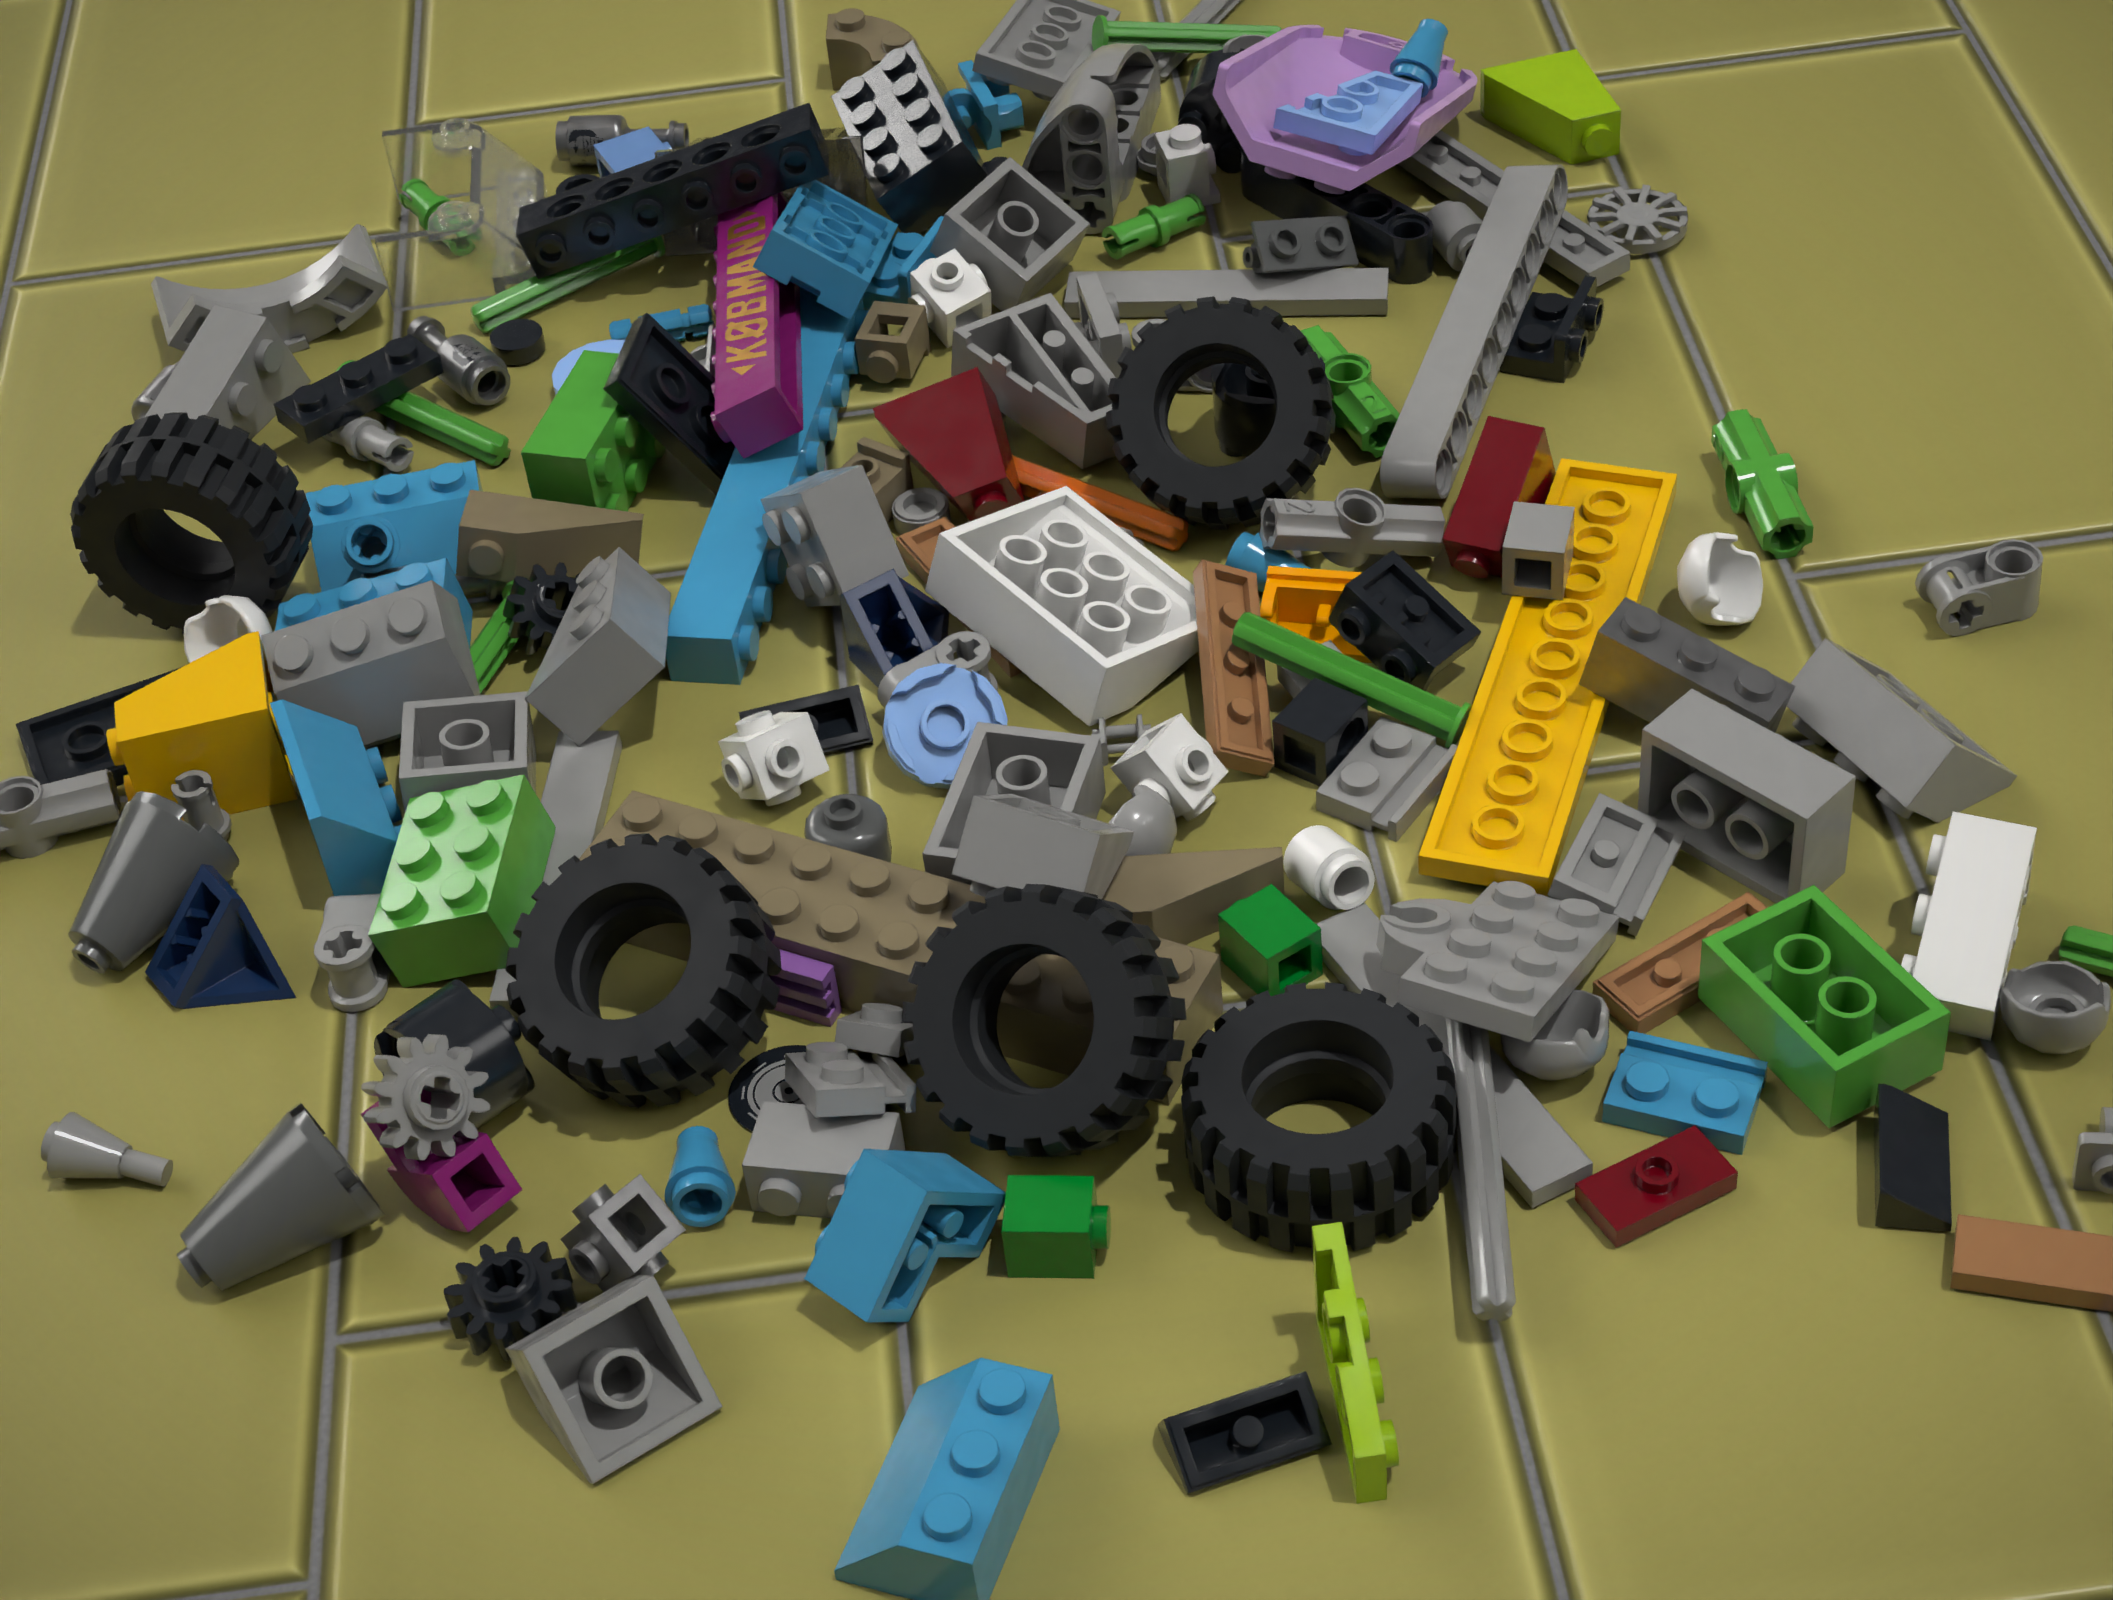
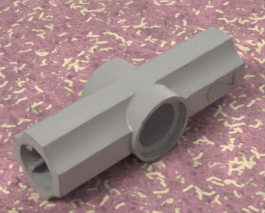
M1360 488L1344 489L1339 492L1335 501L1266 498L1260 512L1261 528L1259 535L1264 549L1319 551L1329 561L1343 567H1359L1367 561L1370 554H1388L1392 550L1398 555L1438 557L1444 545L1442 538L1444 535L1445 519L1441 507L1384 504L1374 493Z
M100 770L40 785L39 781L33 777L16 776L1 781L0 850L6 849L8 854L16 858H33L51 849L61 835L118 822L122 813V805L111 770Z

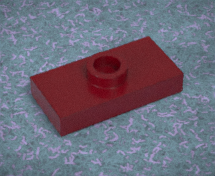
M1694 1125L1575 1183V1201L1617 1248L1736 1189L1738 1171Z

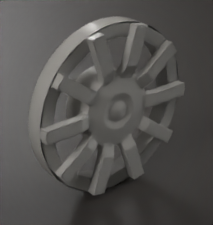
M1643 184L1642 189L1626 190L1616 187L1613 188L1612 193L1593 199L1587 214V225L1628 250L1630 254L1653 253L1675 245L1685 236L1688 226L1687 206H1684L1677 200V194L1672 192L1666 194L1651 190L1649 185ZM1676 216L1679 222L1664 217ZM1599 221H1614L1602 228L1597 224ZM1662 226L1672 230L1662 236L1658 228ZM1616 231L1620 238L1611 235V233Z

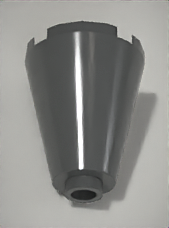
M137 792L131 801L127 802L124 806L70 928L69 938L76 945L72 949V954L82 964L98 973H105L108 968L115 971H123L165 935L201 864L213 866L227 882L233 877V872L239 866V858L232 846L206 822L197 831L190 824L181 820L187 809L176 802L155 793Z
M302 1103L296 1105L283 1116L180 1233V1237L186 1247L176 1255L190 1276L201 1288L213 1281L220 1290H226L371 1225L385 1215L340 1151L324 1136V1130Z

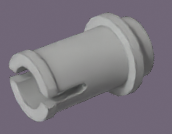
M191 770L175 778L176 784L171 785V790L178 804L187 809L183 815L184 821L197 831L206 822L227 841L232 823L229 814L219 807L213 790L211 776L202 770Z

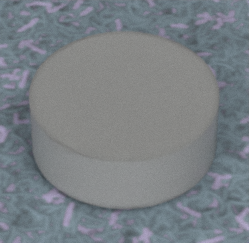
M932 488L910 489L899 495L892 504L894 527L900 535L943 517H947L951 521L947 497L942 492Z

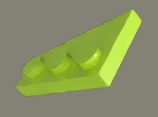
M1342 1222L1312 1226L1316 1321L1356 1503L1387 1500V1468L1399 1466V1453L1392 1420L1380 1421L1377 1404L1384 1403V1387L1378 1358H1368L1365 1343L1370 1342V1328L1365 1301L1363 1297L1356 1298Z

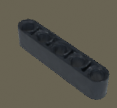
M1241 145L1239 146L1241 189L1243 196L1247 200L1281 219L1346 215L1358 262L1368 268H1388L1389 279L1400 284H1417L1432 276L1433 223L1427 216L1366 183L1351 191L1345 190L1343 194H1331L1315 188L1314 181L1296 175L1293 179H1283L1269 175L1264 171V165L1249 161Z

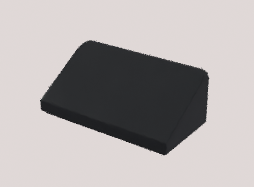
M859 684L739 712L740 720L767 710L771 711L772 716L779 712H808L824 755L873 744Z
M1878 1083L1874 1110L1875 1226L1951 1232L1952 1212L1948 1113L1893 1086Z
M1306 1371L1165 1418L1157 1424L1162 1440L1187 1494L1332 1445Z

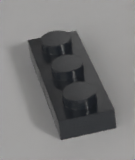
M411 334L393 339L385 347L358 361H352L343 365L338 371L313 384L302 386L292 395L274 403L278 422L309 444L444 373L441 357L437 352Z

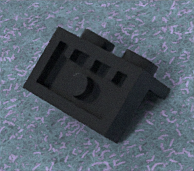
M1585 275L1574 298H1567L1557 293L1543 294L1532 292L1507 349L1500 372L1564 383L1574 362L1581 363L1584 359L1589 332L1598 331L1601 324L1604 301L1602 298H1596L1597 277Z
M1394 550L1345 585L1329 616L1330 623L1339 631L1341 636L1361 651L1382 672L1424 691L1427 690L1434 676L1474 646L1481 634V631Z

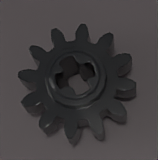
M559 562L553 575H547L545 569L535 564L533 565L529 580L521 576L514 578L510 595L506 599L503 616L512 620L508 632L510 638H521L523 636L529 638L525 653L528 655L536 653L540 647L549 648L578 587L576 579L579 574L575 578L566 576L567 569L564 563Z
M512 1237L506 1246L507 1251L496 1254L492 1247L484 1244L480 1246L482 1262L478 1266L465 1262L458 1263L455 1266L461 1284H454L444 1288L443 1293L449 1308L447 1316L455 1338L463 1339L468 1337L474 1355L479 1356L489 1349L491 1344L495 1343L498 1345L503 1361H509L510 1357L505 1348L560 1318L562 1312H568L577 1308L578 1303L572 1286L573 1279L568 1262L565 1257L552 1259L548 1243L545 1241L535 1245L529 1253L523 1252L518 1237Z

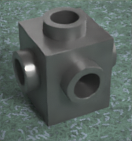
M639 1174L616 1194L604 1184L573 1209L572 1213L580 1223L560 1240L568 1248L569 1259L578 1274L589 1283L597 1284L605 1292L633 1275H654L669 1262L661 1250L686 1229L642 1175Z

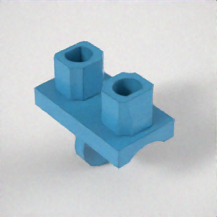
M972 60L958 63V71L966 83V89L957 88L948 92L966 128L968 129L972 125L975 127L987 150L1002 147L1000 132L1024 127L1021 99L1016 92L1010 94L1009 86L995 84L989 81L985 75L972 71L974 65Z

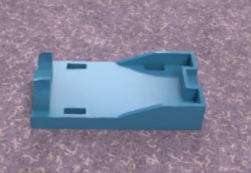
M814 180L799 185L772 228L753 267L785 285L791 281L818 296L816 302L851 319L898 224L827 185Z

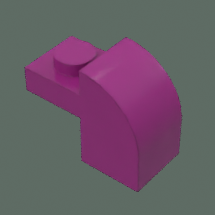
M423 1089L421 1102L430 1105L431 1092ZM379 1101L361 1113V1116L363 1117L371 1108L378 1107ZM366 1122L379 1142L382 1132L388 1125L386 1123ZM478 1132L479 1136L476 1139L453 1136L456 1151L455 1156L452 1157L436 1156L430 1150L425 1160L407 1159L404 1154V1145L396 1149L382 1147L393 1163L387 1171L412 1203L446 1229L469 1233L522 1191L519 1183L487 1133Z

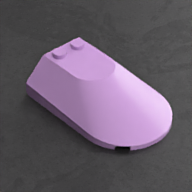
M1319 25L1287 27L1221 62L1212 93L1249 161L1264 165V171L1269 175L1283 179H1293L1297 175L1313 180L1314 187L1331 194H1343L1345 190H1353L1414 155L1473 100L1478 80L1471 70L1461 69L1460 74L1454 71L1455 60L1442 54L1437 86L1430 90L1425 97L1421 98L1420 103L1373 155L1367 154L1363 156L1349 155L1340 151L1337 145L1273 128L1276 108L1287 104L1294 106L1295 109L1303 108L1305 97L1315 93L1327 97L1337 94L1339 84L1375 70L1391 74L1390 64L1408 41L1351 28H1345L1343 37L1323 35L1324 28Z

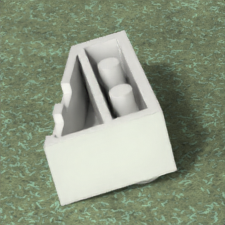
M1953 811L1947 836L1937 834L1933 836L1926 874L1937 876L1932 896L1919 894L1911 934L1922 936L1918 955L1904 954L1901 966L1951 1012L1948 1032L1991 1041L2000 1006V989L2004 987L2007 978L2011 951L2015 947L2019 927L2017 925L2022 904L2025 905L2029 892L2036 827Z

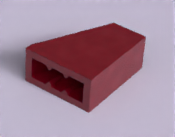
M978 367L873 408L875 418L897 448L909 453L910 461L947 497L969 522L1024 502L996 395Z
M1492 416L1487 417L1442 538L1450 565L1459 572L1474 578H1486L1488 575L1502 578L1503 543L1514 501L1545 504L1556 474L1544 427Z

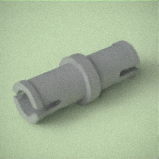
M367 416L357 418L332 431V433L330 432L322 436L327 441L345 447L351 457L364 462L373 460L394 472L407 468L414 455L413 451L407 450L413 447L407 438L386 431L379 421Z

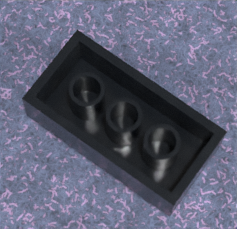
M914 40L902 48H896L887 53L879 64L863 75L849 79L838 92L831 96L876 200L892 221L898 224V228L902 233L920 234L932 226L940 216H944L945 213L989 175L944 81Z

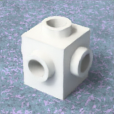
M955 248L938 258H930L924 261L917 269L910 272L911 297L908 298V304L926 306L928 326L947 348L952 346L954 329L992 315L991 289L988 287L984 274L974 263L968 264Z
M770 710L758 712L739 720L735 724L738 732L718 741L724 756L721 762L722 771L729 786L738 793L740 799L765 800L767 806L777 805L797 797L802 792L800 784L830 770L808 712H779L773 716Z
M1181 713L1146 730L1111 767L1112 771L1133 797L1135 796L1133 789L1136 785H1146L1158 792L1170 803L1174 809L1175 818L1182 815L1186 821H1190L1200 815L1215 801L1216 796L1211 790L1229 772L1214 754L1211 745L1194 730Z

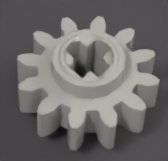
M428 1034L423 1043L416 1037H401L397 1041V1052L400 1058L391 1055H376L373 1058L378 1070L384 1073L382 1081H369L362 1084V1091L370 1096H378L379 1106L368 1110L364 1114L363 1119L364 1122L386 1123L388 1125L380 1137L379 1144L382 1147L396 1149L404 1145V1154L407 1159L425 1160L430 1150L436 1156L452 1157L455 1156L456 1151L453 1136L476 1139L479 1136L475 1125L468 1118L471 1112L482 1113L490 1110L491 1105L482 1098H474L473 1093L474 1087L484 1084L489 1076L486 1072L465 1070V1066L470 1062L473 1050L470 1047H453L448 1050L449 1044L446 1035ZM423 1089L431 1092L430 1105L421 1102Z

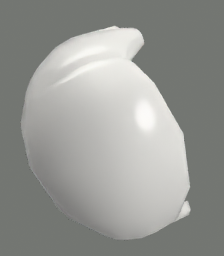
M1714 532L1698 536L1688 544L1677 566L1679 597L1691 615L1701 623L1714 626L1745 624L1753 621L1761 606L1763 578L1760 561L1756 553L1738 549L1732 544V542L1738 541L1737 535Z
M223 595L219 598L205 601L206 608L201 613L186 620L184 625V651L188 662L191 663L245 634L259 631L261 637V635L273 631L266 614L248 597Z

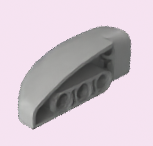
M1116 43L1101 46L1091 53L1070 74L1050 101L1039 121L1022 166L1090 223L1086 234L1102 233L1105 227L1110 226L1118 204L1130 194L1139 167L1137 152L1141 148L1142 140L1150 134L1161 102L1159 67L1147 46L1142 44Z

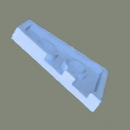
M1375 70L1339 84L1337 94L1327 97L1315 93L1305 97L1303 108L1295 109L1294 106L1289 104L1276 108L1273 128L1337 145L1340 151L1349 155H1373L1420 103L1424 83Z

